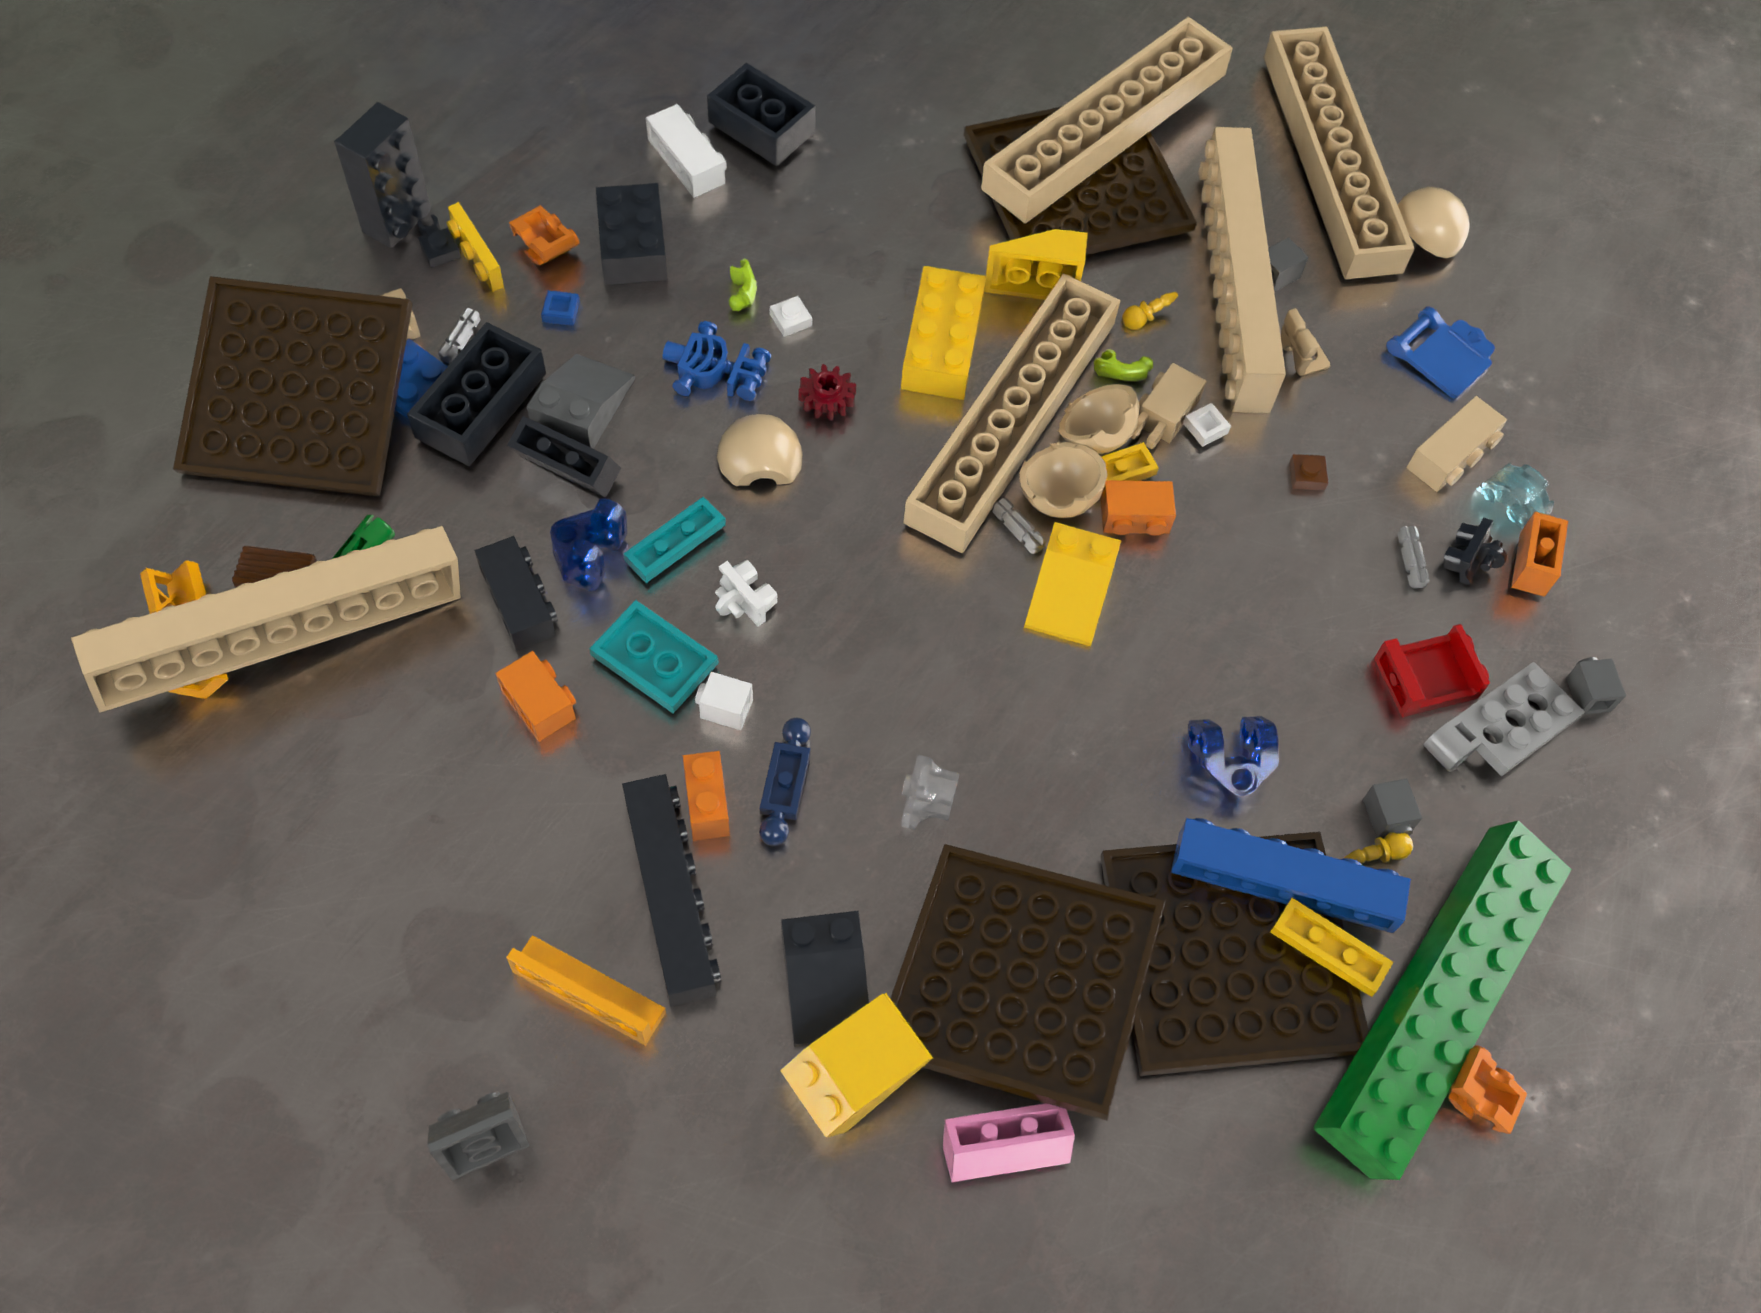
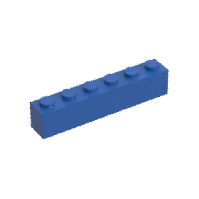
M1186 818L1179 832L1171 873L1288 904L1291 898H1294L1314 912L1389 933H1394L1405 921L1411 882L1410 878L1399 876L1396 871L1391 869H1373L1362 866L1359 861L1354 859H1336L1325 856L1323 852L1317 849L1292 847L1280 839L1255 837L1246 830L1222 828L1202 818Z

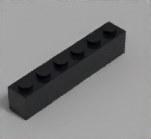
M666 774L622 783L670 1007L715 997V983L722 982L717 959L709 960L706 947L712 946L713 941L709 924H701L698 911L705 910L700 887L692 888L690 876L697 874L692 853L685 854L682 842L689 841L684 819L677 820L674 810L681 807L676 785L669 787Z

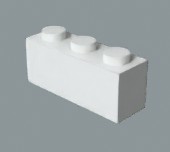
M676 104L646 117L648 140L693 198L725 184L726 161L720 152L716 153L712 148L707 135L700 133L696 128L690 114H685L680 106Z

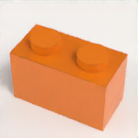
M1106 480L1100 498L1103 533H1115L1117 535L1148 533L1153 536L1170 534L1176 517L1172 481Z
M1539 512L1533 513L1520 532L1511 588L1543 597L1547 595L1561 575L1568 520Z
M534 651L495 673L500 690L538 742L576 719L573 709L576 700L566 685L560 687L554 680L557 675L551 664L546 659L540 661Z
M720 751L683 755L693 841L730 836Z

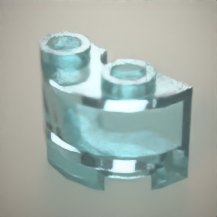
M1508 463L1476 488L1493 504L1495 502L1504 504L1507 507L1508 518L1522 529L1534 512L1548 515L1552 512L1554 500L1549 501V496L1545 489L1549 486L1548 481L1539 471L1527 464L1518 467Z

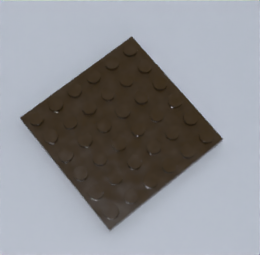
M1061 107L965 126L964 137L982 177L984 163ZM1150 131L1026 224L992 198L1010 240L1054 229L1087 233L1086 255L1195 231L1197 221Z
M210 276L173 470L182 474L380 496L413 305L410 299Z
M1320 831L1259 837L1263 839H1280L1286 842L1287 845L1300 849H1317L1326 856ZM1177 844L1102 851L1100 857L1106 886L1165 901L1164 912L1132 1028L1140 1076L1357 1054L1369 1033L1359 989L1270 932L1287 904L1171 873ZM1317 913L1344 930L1342 919Z
M944 844L890 998L933 1057L923 1068L1108 1121L1164 912L1165 901Z

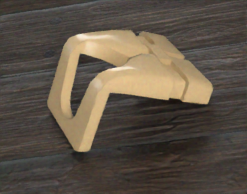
M1296 308L1289 310L1281 330V343L1285 351L1293 352L1295 370L1298 375L1304 376L1330 368L1329 360L1310 330L1306 329L1305 322ZM1316 354L1317 358L1312 361V356Z

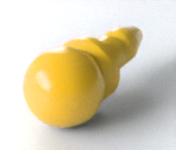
M1170 292L1163 294L1160 298L1149 302L1148 305L1143 300L1139 306H1129L1123 312V324L1131 330L1143 328L1147 320H1154L1152 313H1157L1164 307L1171 305L1178 297V293Z
M1390 832L1384 839L1382 837L1375 838V845L1363 847L1362 850H1354L1344 858L1357 860L1361 864L1365 861L1369 862L1379 858L1383 863L1389 862L1390 858L1403 860L1411 854L1413 842L1406 833L1397 834Z

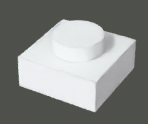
M799 296L770 306V316L783 337L812 326V317Z
M1212 403L1186 415L1183 422L1202 447L1228 434L1231 427Z

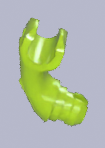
M745 258L740 261L741 268L734 267L733 265L730 266L732 282L736 285H743L739 288L737 294L729 299V306L734 311H740L743 307H751L757 291L752 268L749 261Z
M1111 349L1102 352L1101 358L1098 357L1094 360V371L1098 376L1122 381L1145 380L1148 377V373L1153 369V361L1150 357L1143 356L1139 361L1126 364L1116 359V352Z

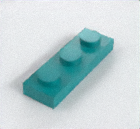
M703 496L623 553L624 561L647 583L726 526L725 517Z

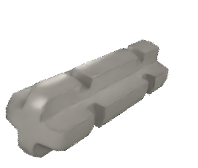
M470 308L463 310L459 317L461 320L456 321L445 339L446 342L438 350L439 359L442 362L451 364L459 354L458 352L463 350L474 332L472 330L481 321L478 311Z
M1002 498L994 504L993 513L999 520H1005L1003 524L1020 542H1026L1024 546L1030 553L1037 554L1045 547L1046 539L1038 531H1033L1035 527L1019 510H1013L1015 506L1007 498Z
M1404 526L1400 528L1397 535L1400 545L1404 546L1401 548L1406 572L1410 573L1407 575L1409 585L1413 589L1424 588L1429 583L1430 578L1428 570L1423 568L1426 566L1421 542L1417 541L1420 539L1418 529L1415 526Z

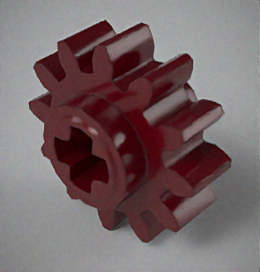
M822 364L821 372L817 373L816 370L810 368L809 378H800L798 399L804 402L805 412L815 409L816 419L820 418L822 413H827L828 419L833 420L834 412L837 411L840 415L845 416L846 406L854 407L856 383L851 382L850 373L840 375L839 366L834 367L833 371H828L827 366Z

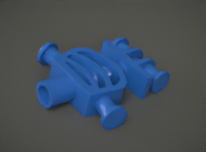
M709 321L699 323L698 331L700 333H692L686 346L670 341L666 342L663 350V360L678 364L680 380H675L672 387L678 394L685 397L690 395V387L692 385L701 389L712 388L722 380L725 374L729 373L727 396L733 397L736 391L740 398L752 401L756 397L755 388L760 387L762 383L761 377L767 371L765 363L771 360L770 352L764 348H755L752 352L753 359H750V346L743 343L736 362L728 361L726 342L720 336L715 335L717 333V326ZM702 350H707L708 354H703ZM714 352H717L719 355H721V358H716L714 356Z

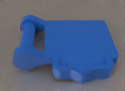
M1429 306L1425 307L1418 314V319L1400 336H1393L1386 344L1390 354L1406 360L1452 399H1457L1491 366L1492 361L1489 358L1495 350L1494 344L1486 339L1481 329L1470 326L1464 320H1457L1452 326H1449L1444 322L1439 313ZM1428 327L1436 330L1414 352L1408 344L1425 328Z

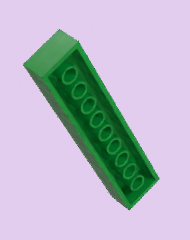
M1519 820L1490 827L1313 1127L1315 1131L1370 1179L1400 1180L1458 1076L1470 1049L1474 1047L1572 870Z

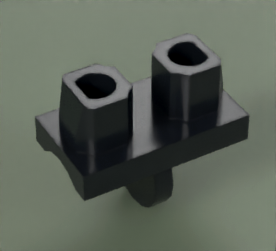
M1483 518L1479 526L1462 523L1456 535V544L1467 547L1466 550L1452 546L1447 549L1444 555V568L1460 573V583L1470 585L1479 567L1484 571H1489L1490 568H1500L1505 564L1507 553L1502 548L1503 543L1499 540L1493 541L1492 536L1489 534L1493 520Z

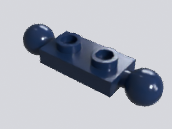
M791 718L785 722L782 728V736L786 744L774 743L760 804V814L770 815V817L766 818L759 828V835L762 841L770 846H778L786 841L789 835V827L784 819L796 820L811 755V748L801 747L809 740L811 735L809 724L802 718Z

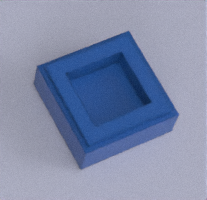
M547 290L541 313L542 322L574 326L580 303L579 294Z

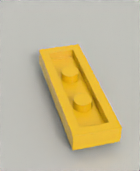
M460 203L448 206L450 220L447 221V226L453 238L460 239V246L465 258L468 261L471 259L474 261L475 264L473 266L481 282L486 281L492 292L504 288L499 264Z
M1291 898L1270 931L1370 997L1377 992L1394 963L1294 898Z

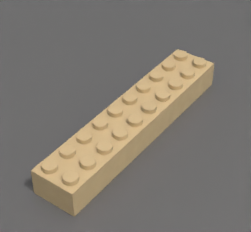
M1187 17L984 163L981 190L1026 224L1224 77L1233 48L1193 19Z
M1328 27L1272 31L1264 55V61L1344 279L1404 273L1415 248Z
M1215 127L1212 139L1206 142V160L1200 163L1199 179L1204 180L1202 203L1207 204L1204 222L1205 226H1209L1210 229L1207 247L1213 253L1210 261V272L1215 274L1216 278L1213 285V296L1218 298L1219 303L1216 309V321L1221 323L1222 327L1219 334V346L1224 348L1225 352L1222 360V371L1228 377L1225 386V397L1231 401L1232 413H1270L1286 372L1251 128Z
M1066 274L1061 276L906 500L904 524L963 554L994 504L998 501L1114 326L1120 304L1119 299Z
M443 526L434 529H424L414 535L401 539L387 540L381 545L364 550H354L344 556L331 560L317 561L301 569L281 572L271 578L254 583H244L237 588L218 594L204 595L198 600L178 606H168L155 613L141 617H131L121 623L105 628L91 629L81 635L71 637V641L83 676L99 713L460 599L458 558Z

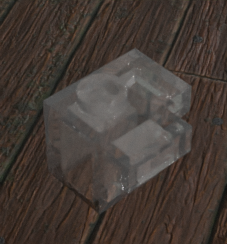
M918 755L913 775L906 774L901 795L906 796L907 800L903 811L901 827L916 830L918 824L927 818H939L948 821L960 773L942 769L933 762L932 758Z

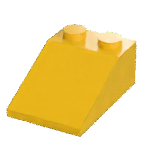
M1054 229L990 245L984 293L1046 300L1063 274L1081 281L1085 265L1087 233Z
M1055 522L1024 628L1091 647L1121 540Z
M882 993L807 1046L780 1071L827 1138L849 1131L933 1057L887 993Z

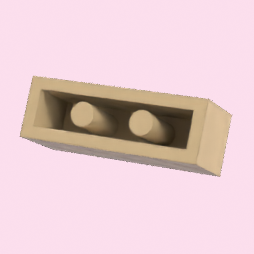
M1475 396L1416 449L1407 469L1436 492L1447 483L1452 486L1464 473L1463 468L1466 465L1472 468L1484 454L1483 450L1486 447L1491 450L1499 443L1504 436L1500 431L1508 419Z

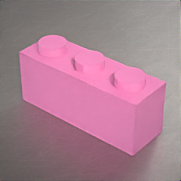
M1045 1103L945 1119L943 1151L951 1182L1070 1163L1075 1134L1067 1109Z

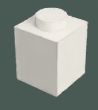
M711 672L707 683L700 684L695 698V703L699 704L700 718L742 730L753 701V689L751 683Z

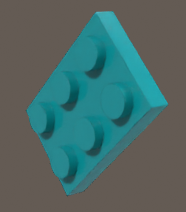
M637 600L589 648L592 657L673 714L719 663L717 655Z

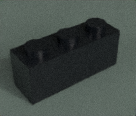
M525 416L520 420L507 444L520 457L605 498L621 470V467L609 456Z
M511 536L474 550L480 571L515 651L555 637L553 623L558 621V617L551 601L544 603L541 594L546 592L539 574L532 575L529 570L533 563L526 546L520 548L515 536Z

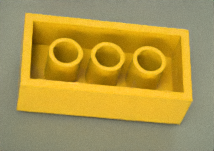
M929 266L923 267L903 363L901 390L960 400L965 399L986 276Z

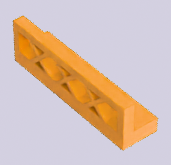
M186 560L172 574L150 568H145L140 573L149 614L161 611L168 606H178L198 600L206 595L198 563ZM156 583L167 586L169 598L157 588ZM227 673L168 692L207 699L228 681Z
M533 935L521 952L512 948L506 957L514 974L645 1046L666 1014L665 1007Z

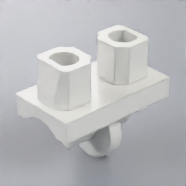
M748 560L734 567L728 561L721 564L719 570L723 574L720 580L722 587L718 588L715 592L720 598L715 607L718 613L722 616L733 613L736 618H739L745 612L757 627L766 622V612L777 603L776 591L767 583L753 591L749 585L758 580V573Z

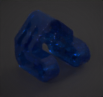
M600 499L593 510L561 519L552 525L550 535L553 555L564 582L587 591H596L605 576L604 555L594 544L610 550H619L628 534L627 514L618 503L609 499ZM566 539L573 540V541H571V542H569V543H563V542H561V541L566 540Z
M1254 716L1242 717L1241 742L1243 747L1250 752V759L1244 756L1224 757V737L1221 727L1210 719L1190 720L1188 723V742L1190 750L1197 755V763L1235 795H1250L1279 766L1277 728L1272 721L1265 717ZM1238 769H1244L1242 780L1232 784L1231 778L1233 773Z

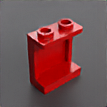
M1461 624L1454 625L1446 635L1405 645H1400L1397 638L1384 641L1374 657L1402 718L1479 699L1490 684L1488 671L1480 663L1474 651L1473 640L1466 634Z

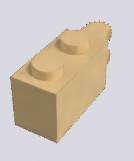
M1175 363L1171 364L1166 373L1160 372L1153 382V391L1150 395L1144 393L1139 401L1138 423L1130 438L1135 440L1144 429L1150 433L1146 446L1153 450L1160 439L1170 443L1182 427L1185 416L1192 413L1201 400L1207 380Z

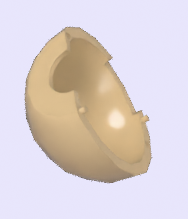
M1435 187L1421 188L1406 194L1402 198L1398 208L1410 237L1423 249L1435 256L1443 258L1455 256L1462 248L1469 231V217L1461 200L1450 191Z
M1121 384L1106 385L1091 390L1069 403L1057 431L1066 442L1083 444L1098 454H1108L1124 445L1135 431L1140 408L1137 394L1130 386Z
M754 414L737 419L727 428L718 445L717 461L723 475L735 486H750L752 481L760 478L773 479L776 485L790 484L795 480L801 470L803 455L796 433L780 418L772 415Z
M1057 442L1035 453L1027 462L1024 461L1019 475L1025 497L1039 512L1050 517L1071 518L1084 513L1100 499L1107 479V470L1104 460L1091 448L1083 444Z

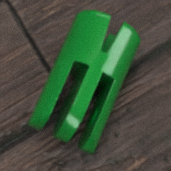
M366 515L332 559L344 556L354 550H364L381 545L387 540L394 539L395 532L381 518L377 517L372 521L374 515Z

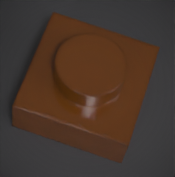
M1292 455L1290 460L1292 489L1325 490L1328 485L1326 457L1323 455Z

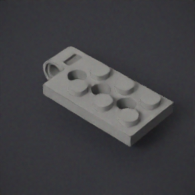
M1532 662L1439 728L1426 740L1423 746L1448 772L1457 768L1476 750L1500 776H1503L1576 722L1585 711L1535 662ZM1528 701L1535 702L1541 710H1534ZM1506 716L1516 720L1519 727H1514L1511 724H1509V722L1506 720ZM1483 733L1491 734L1496 739L1497 744L1489 742Z

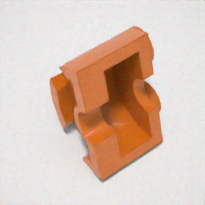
M541 205L509 222L514 236H521L524 243L529 247L524 251L525 254L538 266L555 259L580 244L576 233L571 228L567 229L561 224L559 218L554 213L550 214Z
M1474 1045L1470 1049L1458 1076L1451 1086L1452 1091L1449 1100L1457 1110L1469 1119H1472L1475 1113L1494 1123L1492 1130L1511 1134L1528 1093L1514 1081L1515 1077L1510 1072L1496 1067L1497 1063L1491 1058L1492 1055L1488 1050Z

